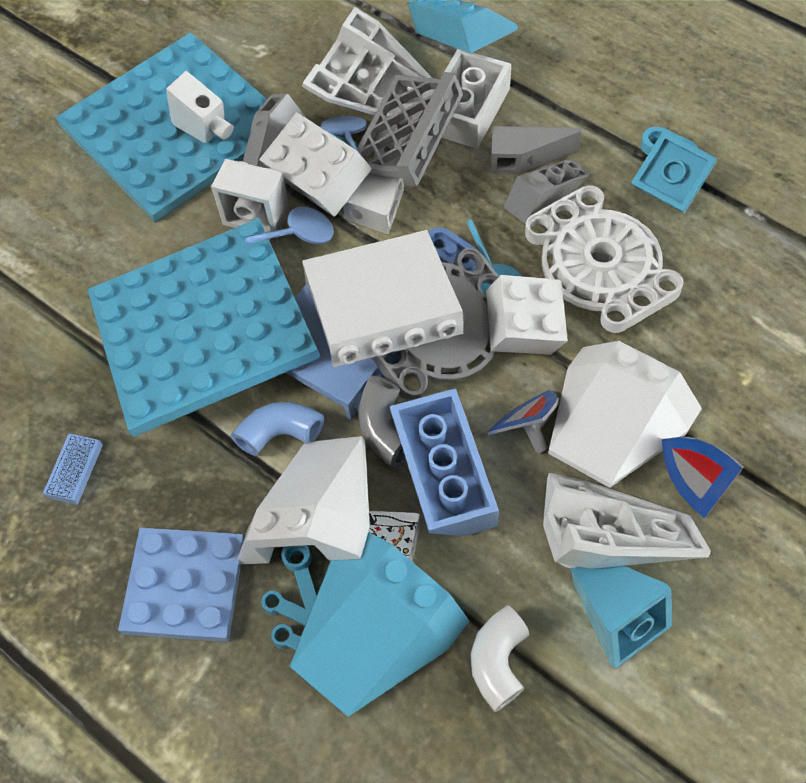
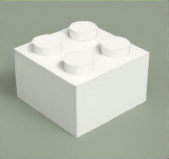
M225 159L211 185L222 224L236 228L260 218L266 233L282 230L291 211L283 172L272 168H262L243 161L237 162Z
M500 275L486 290L491 351L551 355L568 342L561 280Z

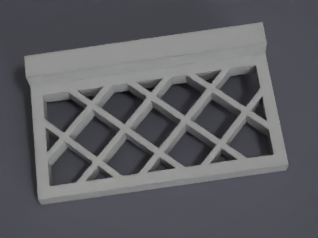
M444 72L441 79L395 76L357 148L358 153L363 158L373 152H376L378 156L367 162L372 168L369 174L403 178L407 186H418L463 95L455 73ZM401 86L413 88L405 92L404 94L397 96ZM430 89H435L432 95L423 99L421 94ZM418 96L419 102L404 109L402 104ZM398 106L400 107V112L387 119L385 118L389 111ZM425 109L420 118L413 122L410 120V116ZM404 119L407 120V125L394 132L392 131L391 126ZM388 129L390 134L375 142L373 141L376 134ZM413 132L409 141L399 145L398 139ZM395 142L396 148L380 155L379 149ZM401 155L396 165L397 167L385 165L388 161Z

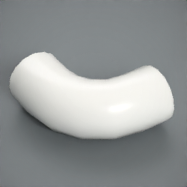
M508 605L494 614L478 631L470 653L472 676L483 698L494 712L504 708L524 690V687L510 670L508 658L511 650L529 636V631L517 612Z

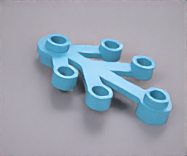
M308 545L285 546L281 553L285 567L295 574L305 609L284 599L277 591L266 592L262 597L261 604L267 614H281L305 626L317 597L308 570L312 556ZM300 554L304 556L303 561L298 564L291 562L295 555ZM272 598L279 599V604L275 608L267 607L268 601ZM286 624L275 626L271 632V639L274 645L279 649L291 648L296 651L301 636L294 634L291 627ZM280 632H288L289 638L286 641H277V635Z

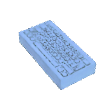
M68 434L43 491L44 496L48 499L78 505L103 446L101 441Z

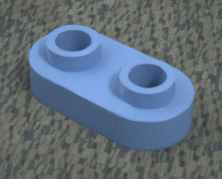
M438 227L428 231L441 262L453 264L455 258L462 250L466 248L476 249L446 228ZM462 258L461 261L466 262L462 264L466 270H476V264L472 259Z

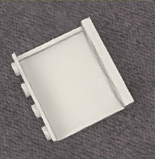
M427 230L302 261L306 284L309 292L312 294L330 349L333 367L352 364L356 361L386 355L391 352L463 334V310Z

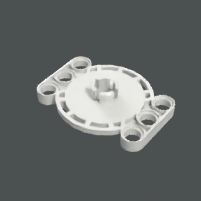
M584 186L532 214L526 221L525 237L532 244L543 245L542 268L545 278L555 279L557 277L562 281V285L566 288L562 287L563 299L577 307L591 311H602L600 322L603 328L612 333H619L675 301L680 296L684 284L683 278L674 270L662 269V251L658 240L649 228L625 213L602 209L604 201L602 190L595 186ZM585 197H592L598 203L595 205H585L581 200ZM559 211H568L573 217L570 219H560L556 214ZM540 224L544 225L548 230L545 233L538 234L533 232L531 227ZM653 250L656 256V260L653 258ZM547 256L553 257V266L550 269ZM670 281L676 286V289L673 291L663 290L660 288L659 283ZM645 296L651 303L647 306H639L633 301V298ZM611 311H619L624 315L625 319L620 322H614L608 318L607 314Z

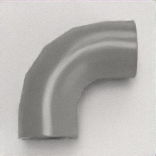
M369 376L358 409L360 430L367 446L390 467L398 468L406 462V458L396 427L392 421L390 406L394 405L400 388L383 377Z

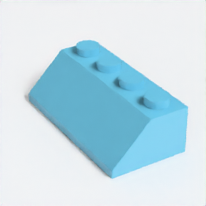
M411 0L408 2L417 34L468 53H472L518 30L516 23L485 7L475 5L473 2L462 0Z

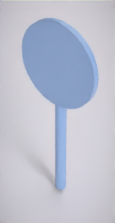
M338 116L324 120L321 123V128L330 134L345 135L349 146L357 150L351 134L365 130L367 122L360 117Z
M296 207L290 211L287 218L290 228L245 238V243H254L294 233L297 237L308 243L319 245L331 240L334 229L330 220L321 212L309 207Z

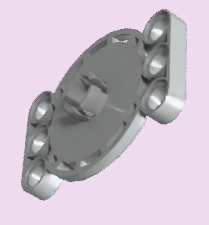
M466 248L462 250L455 258L453 264L441 262L463 310V334L396 351L400 359L397 364L387 363L383 355L371 358L386 379L395 383L400 388L399 395L404 399L414 400L427 389L428 379L451 382L468 378L479 372L493 358L496 352L491 351V349L489 352L485 350L490 335L487 298L481 290V284L489 283L492 285L499 276L485 257L476 249ZM462 258L472 259L476 264V270H466L462 265ZM475 359L482 360L478 366L468 370L467 366ZM454 371L457 372V374H441V373H449V372H454ZM412 375L416 377L419 381V390H408L403 384L404 376Z

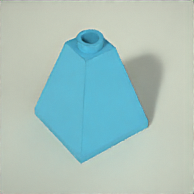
M626 566L595 569L577 567L570 569L573 585L605 655L614 669L672 627L671 588L666 583Z

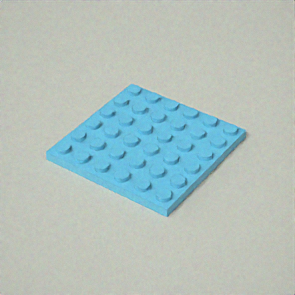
M190 32L55 118L58 125L154 222H157L214 182L225 159L237 162L243 161L254 114L267 99ZM185 71L189 72L222 100L224 118L234 126L232 134L226 140L215 135L208 143H203L171 123L166 88Z
M260 218L87 289L127 429L132 437L320 358L318 349L269 239L249 244L245 243V238L266 233Z

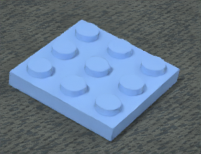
M139 528L118 631L122 635L229 642L241 564L237 558L245 538L244 535Z

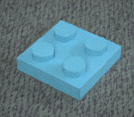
M662 131L633 178L631 185L685 214L717 163V158Z

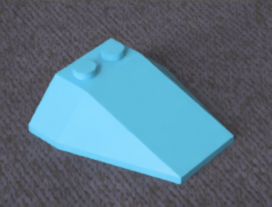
M368 532L361 559L330 561L289 667L349 717L446 652L469 623V620L453 597L392 544Z

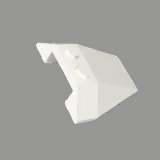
M354 7L343 23L336 42L321 64H315L304 80L302 87L327 102L375 115L396 75L432 77L379 21ZM401 86L397 96H400L413 88ZM430 89L421 94L423 99L430 96L434 89ZM417 96L402 105L406 109L420 100ZM398 106L389 111L385 118L387 119L400 112V107ZM423 110L410 116V120L413 122L418 119Z
M620 341L586 346L581 349L567 369L548 454L611 488L662 452V439L685 436L702 408L682 374L666 364Z
M359 436L313 441L309 444L304 443L257 508L237 558L240 564L269 563L274 547L315 545L328 560L361 559L370 528L365 439Z
M552 473L548 475L543 527L554 561L567 568L583 567L595 569L709 557L711 550L690 515L582 479Z

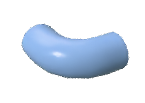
M275 402L254 410L232 432L231 438L242 450L254 456H257L265 445L278 435L293 436L305 444H309L320 434L325 421L324 415L310 407L295 402Z

